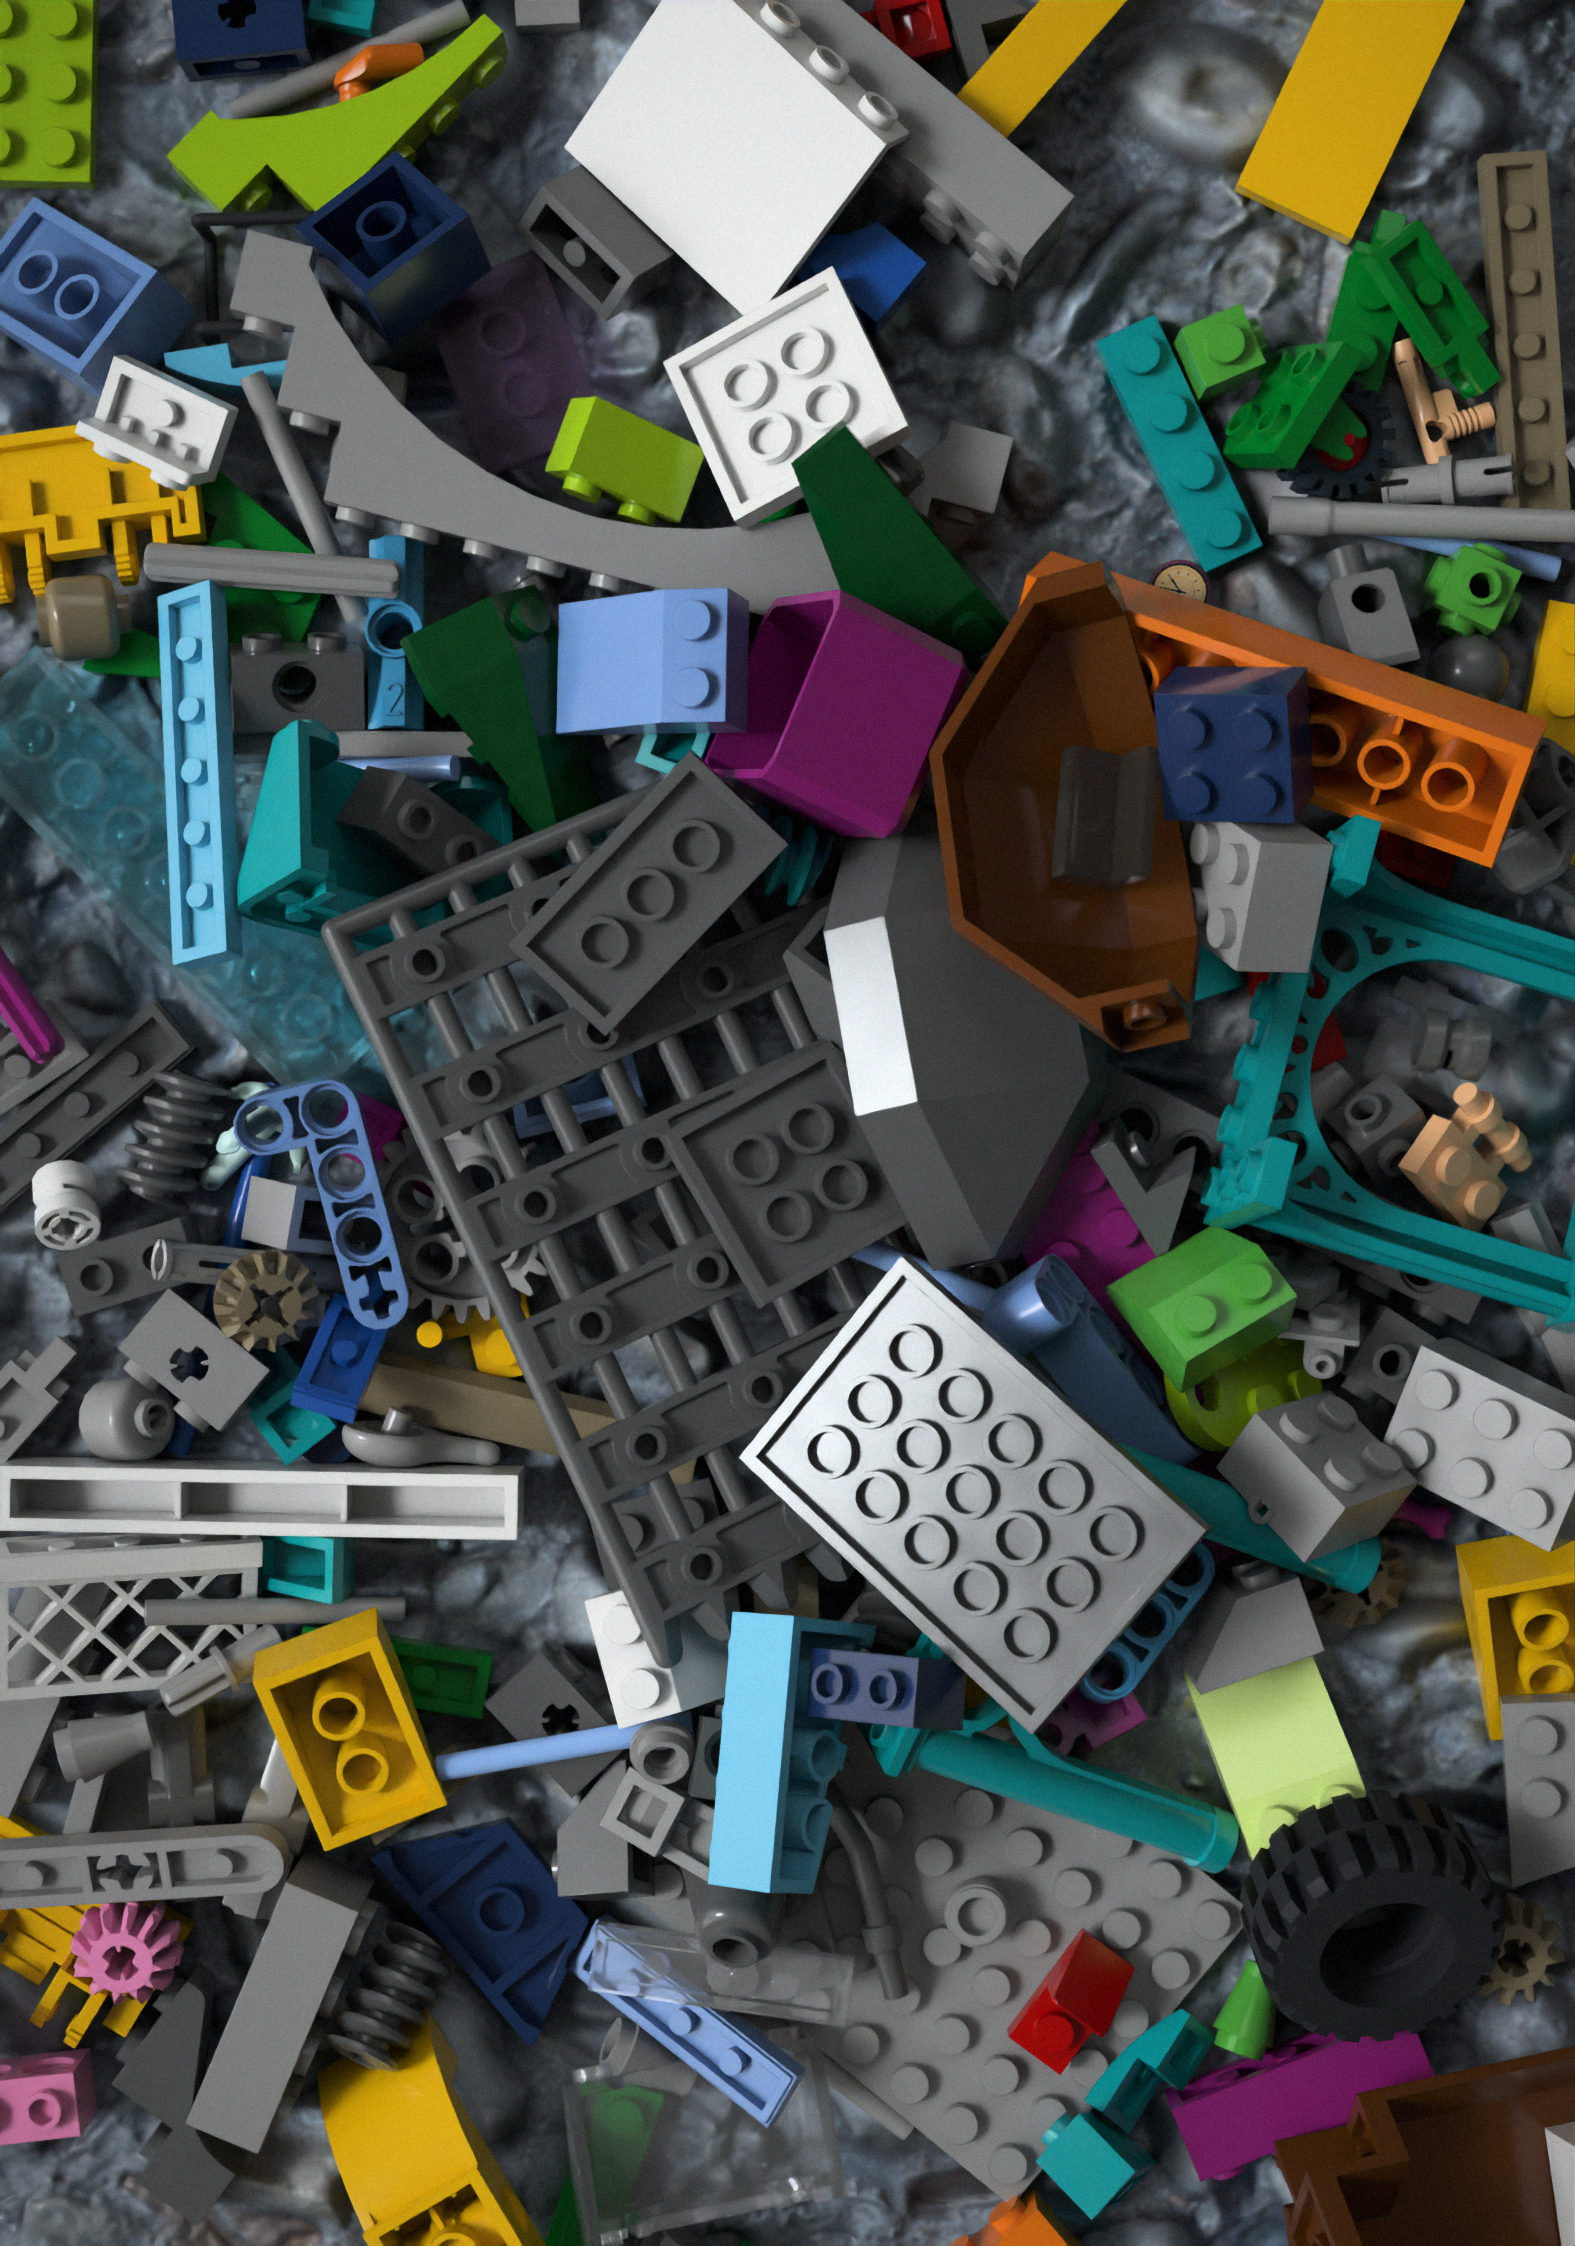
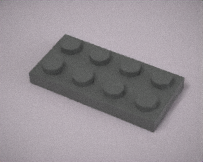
M690 749L509 942L508 947L606 1036L786 848L789 841L703 759Z

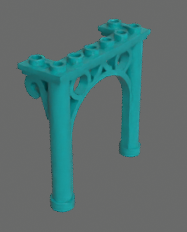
M1118 1442L1212 1527L1204 1538L1352 1594L1363 1591L1373 1580L1381 1558V1544L1378 1536L1304 1563L1268 1523L1260 1525L1252 1521L1248 1512L1249 1503L1232 1485ZM1266 1505L1263 1508L1257 1509L1259 1515L1263 1517L1268 1511ZM923 1632L914 1649H910L904 1655L952 1660ZM990 1695L977 1706L964 1709L963 1731L907 1728L854 1721L887 1775L897 1778L901 1770L910 1773L914 1766L1183 1856L1185 1863L1189 1866L1210 1873L1222 1871L1228 1865L1236 1850L1239 1826L1235 1815L1231 1811L1058 1752L1045 1744L1035 1734L1031 1735ZM1003 1717H1006L1021 1746L980 1733L979 1731L988 1729Z

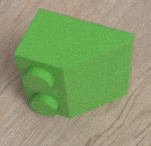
M1213 1226L1200 1231L1171 1248L1168 1252L1152 1259L1106 1286L1105 1289L1107 1296L1180 1394L1287 1331L1298 1297L1258 1244L1228 1230Z

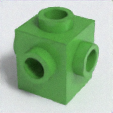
M1474 543L1472 548L1464 544L1448 556L1447 559L1439 556L1434 563L1422 589L1423 592L1430 595L1420 615L1436 622L1435 627L1449 637L1457 634L1470 637L1474 633L1487 636L1494 632L1496 627L1505 629L1512 620L1522 598V594L1514 591L1522 571L1507 565L1509 557L1496 548L1481 543ZM1472 583L1487 590L1485 597L1478 598L1474 596L1469 584Z

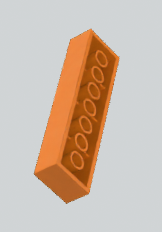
M1050 551L1026 575L1019 607L1037 578L1089 563ZM1110 571L1123 596L1154 707V693L1176 666L1307 667L1314 795L1308 803L1349 818L1357 814L1382 822L1380 827L1382 830L1492 868L1508 836L1549 721Z

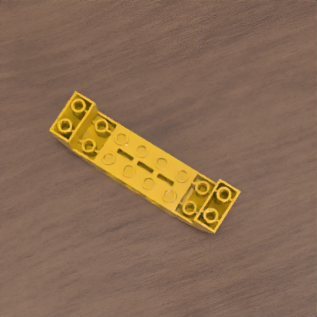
M428 2007L419 2011L426 2019L423 2026L403 2023L401 2026V2030L413 2042L410 2049L390 2046L387 2051L400 2066L397 2072L394 2073L380 2069L372 2070L345 2056L317 2072L319 2099L325 2128L336 2164L364 2230L363 2238L368 2246H547L451 2086L459 2059Z

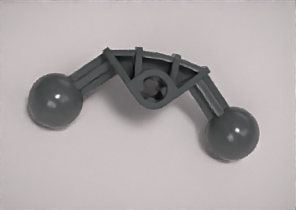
M1474 633L1470 637H1465L1457 634L1446 639L1433 652L1427 667V679L1498 703L1509 685L1510 664L1502 647L1488 636ZM1543 737L1508 836L1492 868L1485 867L1504 886L1518 895H1525L1539 888L1563 903L1562 914L1565 925L1570 934L1575 938V867L1570 864L1575 852V757L1550 738Z

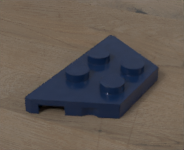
M510 1817L384 1846L376 1851L371 1859L530 2047L538 2039L547 2013L587 1926L590 1912L580 1900L558 1897V1886L553 1879L551 1866Z

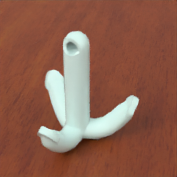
M256 1081L243 1082L237 1087L230 1088L235 1093L229 1096V1098L246 1100L249 1096L271 1089V1087L266 1083ZM258 1106V1109L247 1117V1124L251 1133L258 1138L267 1140L275 1131L283 1132V1119L274 1108ZM234 1126L229 1131H225L220 1135L216 1144V1150L219 1153L199 1173V1184L207 1191H214L220 1188L253 1154L245 1150L238 1143L234 1135ZM307 1146L289 1150L294 1166L293 1174L300 1175L301 1169L309 1159Z

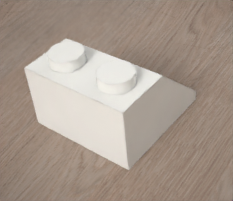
M621 1588L595 1595L584 1601L619 1729L680 1713L725 1697L729 1640H718L711 1637L688 1611L679 1614L683 1645L682 1659L674 1667L664 1669L655 1663Z

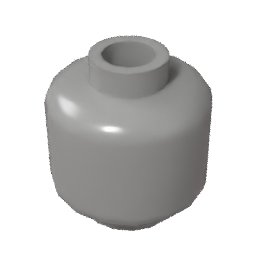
M133 1377L108 1378L94 1384L85 1394L79 1409V1428L82 1439L92 1453L105 1460H146L161 1453L172 1437L175 1428V1410L173 1409L172 1398L162 1384L152 1392Z

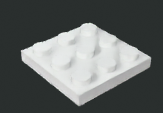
M833 266L663 362L735 523L742 530L749 528L804 497L791 463L842 420L874 457L915 436L845 286Z

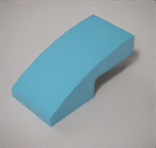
M228 343L164 353L166 367L176 379L199 390L235 399L248 400L239 380L263 370L276 401H278L287 360L240 367L239 358Z

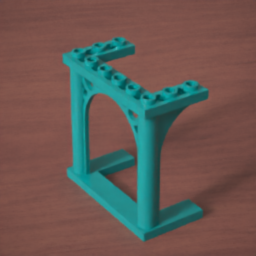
M1356 814L1337 830H1330L1325 840L1333 844V850L1308 973L1269 972L1267 983L1261 981L1253 994L1249 1018L1256 1020L1251 1043L1245 1042L1241 1046L1235 1061L1233 1080L1240 1081L1235 1104H1228L1218 1125L1216 1139L1217 1142L1224 1143L1218 1168L1212 1166L1209 1169L1202 1186L1200 1203L1207 1205L1203 1224L1220 1227L1228 1231L1247 1224L1547 1315L1544 1327L1567 1334L1575 1333V1201L1560 1258L1405 1211L1374 1197L1347 1175L1327 1148L1314 1116L1310 1090V1073L1314 1048L1319 1033L1335 1005L1350 989L1366 977L1399 964L1412 962L1447 963L1575 1002V940L1448 901L1405 882L1387 870L1374 856L1382 822ZM1364 929L1374 932L1371 940L1386 939L1389 941L1388 949L1383 955L1372 953L1371 943ZM1324 931H1338L1351 943L1355 953V963L1351 971H1339L1326 960L1321 949V937ZM1407 943L1417 945L1418 947L1407 948ZM1311 969L1326 983L1325 992L1321 999L1310 997L1306 989L1310 990L1314 987V976ZM1299 1017L1303 1023H1297ZM1293 1037H1298L1303 1041L1305 1047L1302 1054H1296L1291 1050ZM1286 1066L1292 1068L1291 1071L1284 1074ZM1280 1094L1289 1095L1294 1101L1292 1117L1290 1119H1279L1271 1123L1273 1115L1281 1109L1284 1103L1283 1100H1277ZM1293 1132L1299 1134L1305 1140L1306 1152L1297 1165L1293 1167L1298 1144L1275 1136ZM1315 1168L1321 1169L1327 1178L1326 1190L1317 1186L1314 1181L1308 1183V1189L1296 1185L1298 1181L1308 1177ZM1344 1193L1352 1202L1343 1200L1340 1196Z

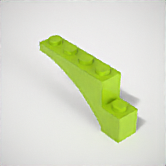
M484 13L450 45L414 70L373 91L331 106L284 116L247 119H220L210 110L166 157L177 174L216 212L263 211L273 196L271 189L277 183L305 210L316 212L395 151L413 165L417 157L415 150L431 133H434L436 136L441 135L455 122L462 109L460 103L477 86L480 90L485 89L501 74L506 65L504 57L508 54L504 33Z

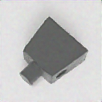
M1361 544L1346 545L1330 551L1326 554L1325 558L1331 581L1327 583L1317 606L1324 644L1413 674L1421 660V656L1392 568L1384 567L1370 571L1364 548Z

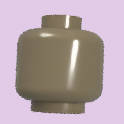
M96 574L55 578L47 583L44 596H35L41 648L52 647L54 655L61 661H78L115 656L120 649V634L133 633L128 594L115 595L113 584L105 575Z

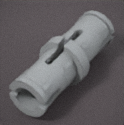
M1513 453L1455 461L1453 455L1439 456V462L1434 464L1381 469L1385 472L1381 478V482L1385 483V487H1381L1383 503L1425 504L1442 502V505L1457 506L1459 499L1503 494L1516 495V480H1513V476L1516 475Z

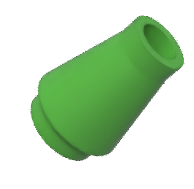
M1246 1959L1243 1972L1212 2026L1218 2029L1214 2040L1215 2045L1236 2054L1263 2061L1267 2047L1274 2048L1278 2005L1276 2001L1270 1998L1257 1963L1254 1960Z

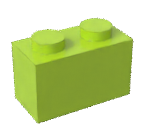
M597 396L571 398L545 472L564 480L562 490L567 494L594 504H598L601 497L620 506L617 516L632 524L654 527L655 522L681 521L705 455L700 446Z

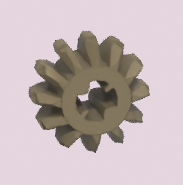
M1507 1892L1502 1901L1505 1936L1502 1945L1499 1946L1501 1952L1492 1973H1483L1485 1981L1483 1987L1476 1994L1485 1998L1492 1992H1495L1496 1999L1500 2004L1510 2007L1517 1990L1520 1991L1528 2002H1536L1537 1992L1533 1986L1540 1980L1545 1985L1556 1986V1977L1549 1971L1547 1965L1565 1962V1953L1560 1947L1553 1944L1561 1936V1930L1553 1920H1544L1545 1909L1536 1901H1531L1523 1907L1521 1899L1515 1893ZM1513 1939L1514 1942L1511 1946L1514 1954L1508 1958H1503L1505 1955L1503 1944Z

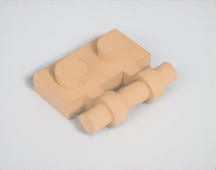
M1467 1082L1460 1085L1453 1094V1099L1459 1107L1452 1118L1448 1120L1433 1114L1398 1167L1448 1224L1479 1233L1488 1218L1495 1213L1499 1202L1509 1189L1498 1176L1503 1166L1507 1164L1513 1171H1524L1531 1165L1533 1156L1527 1149L1528 1140L1517 1125L1504 1121L1502 1118L1503 1110L1492 1094L1480 1091L1475 1084ZM1479 1134H1482L1484 1138L1477 1149H1475L1473 1143Z

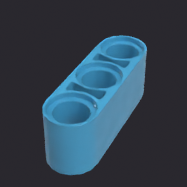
M1199 1543L1188 1556L1196 1568L1194 1584L1190 1587H1183L1175 1584L1169 1578L1146 1605L1152 1608L1159 1618V1630L1156 1636L1153 1638H1143L1137 1635L1129 1625L1104 1654V1656L1115 1659L1120 1665L1122 1680L1119 1687L1115 1690H1105L1099 1687L1093 1681L1090 1671L1077 1686L1086 1699L1094 1703L1108 1704L1125 1697L1136 1687L1209 1587L1215 1575L1214 1559L1204 1544Z

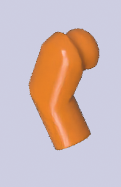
M419 43L369 45L365 47L336 73L334 90L340 94L339 102L372 91L371 86L382 78L400 77L424 63V53Z

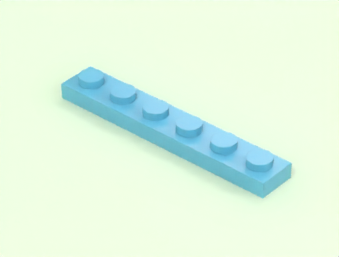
M210 579L157 596L172 959L174 966L187 971L243 957L242 924L237 903L239 861L226 588Z

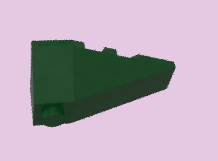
M843 420L791 463L829 558L831 568L842 591L962 652L967 668L996 645L1010 621L994 593Z

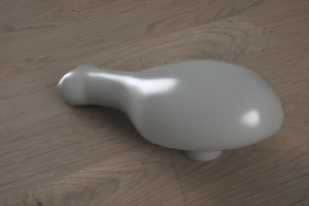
M390 1406L384 1421H354L353 1424H345L342 1429V1440L347 1450L360 1460L378 1466L401 1468L435 1462H460L489 1467L496 1465L500 1461L501 1451L495 1441L450 1436L432 1429L411 1425L410 1423L414 1415L407 1410L395 1406Z

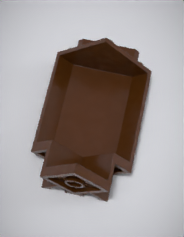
M1575 2046L1360 2092L1356 2094L1346 2125L1275 2140L1274 2147L1277 2167L1284 2175L1294 2202L1283 2205L1289 2246H1561L1545 2128L1575 2121Z

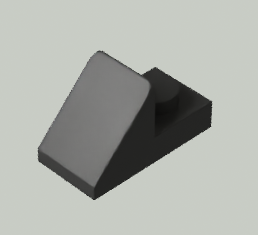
M940 0L952 45L951 51L962 88L998 48L996 44L989 46L986 44L1006 39L1030 12L1028 8L1014 0Z
M1117 1115L1098 1125L1101 1131L1094 1134L1090 1152L1155 1256L1158 1257L1169 1250L1192 1177L1197 1148L1195 1146L1190 1147L1153 1166L1154 1161L1151 1151L1142 1135L1138 1131L1130 1133L1120 1116Z

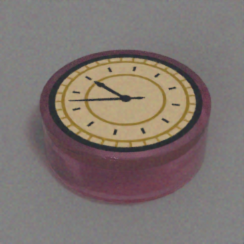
M1172 560L1166 562L1153 573L1147 583L1206 604L1210 603L1212 593L1210 580L1205 571L1191 561Z

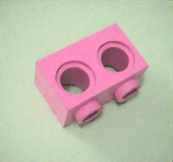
M90 2048L0 2058V2145L78 2137L82 2135L98 2111Z

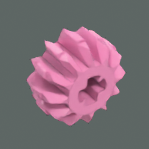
M164 1900L153 1904L150 1908L142 1905L143 1901L127 1902V1904L124 1902L103 1903L100 1908L91 1906V1908L85 1911L80 1921L81 1929L76 1931L71 1941V1953L78 1956L74 1964V1977H93L89 1986L91 1996L100 1993L103 1989L112 1991V1998L116 2007L121 2002H124L129 1992L143 2004L147 1999H150L154 1988L164 1990L165 1987L169 1986L175 1974L174 1967L180 1964L184 1948L183 1943L177 1940L181 1931L180 1919H162L166 1909Z

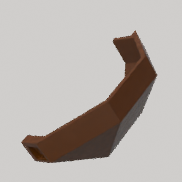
M1102 560L1037 578L929 750V759L951 927L972 949L1118 1051L1126 1053L1190 1039L1201 941L1182 821L1164 820L1154 703L1120 587Z

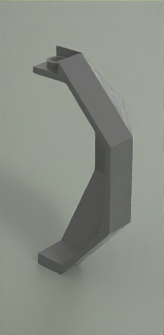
M916 802L906 829L886 838L847 836L823 934L855 1116L932 1270L961 1271L1017 1259L1107 1094L1111 1083L1103 1041L1100 1037L972 949L951 927L936 809Z

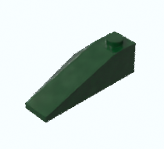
M535 584L489 596L399 641L427 701L441 718L449 713L473 742L467 748L469 753L480 766L487 761L491 764L509 787L508 801L534 833L599 806L584 735L556 734L558 631ZM605 831L589 838L593 847L602 844L607 839ZM565 848L552 853L556 861L569 856Z

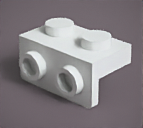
M126 354L116 355L113 357L95 416L79 419L75 433L95 442L93 450L102 457L125 464L131 463L132 460L151 469L150 478L155 482L171 489L186 491L190 486L215 481L239 408Z

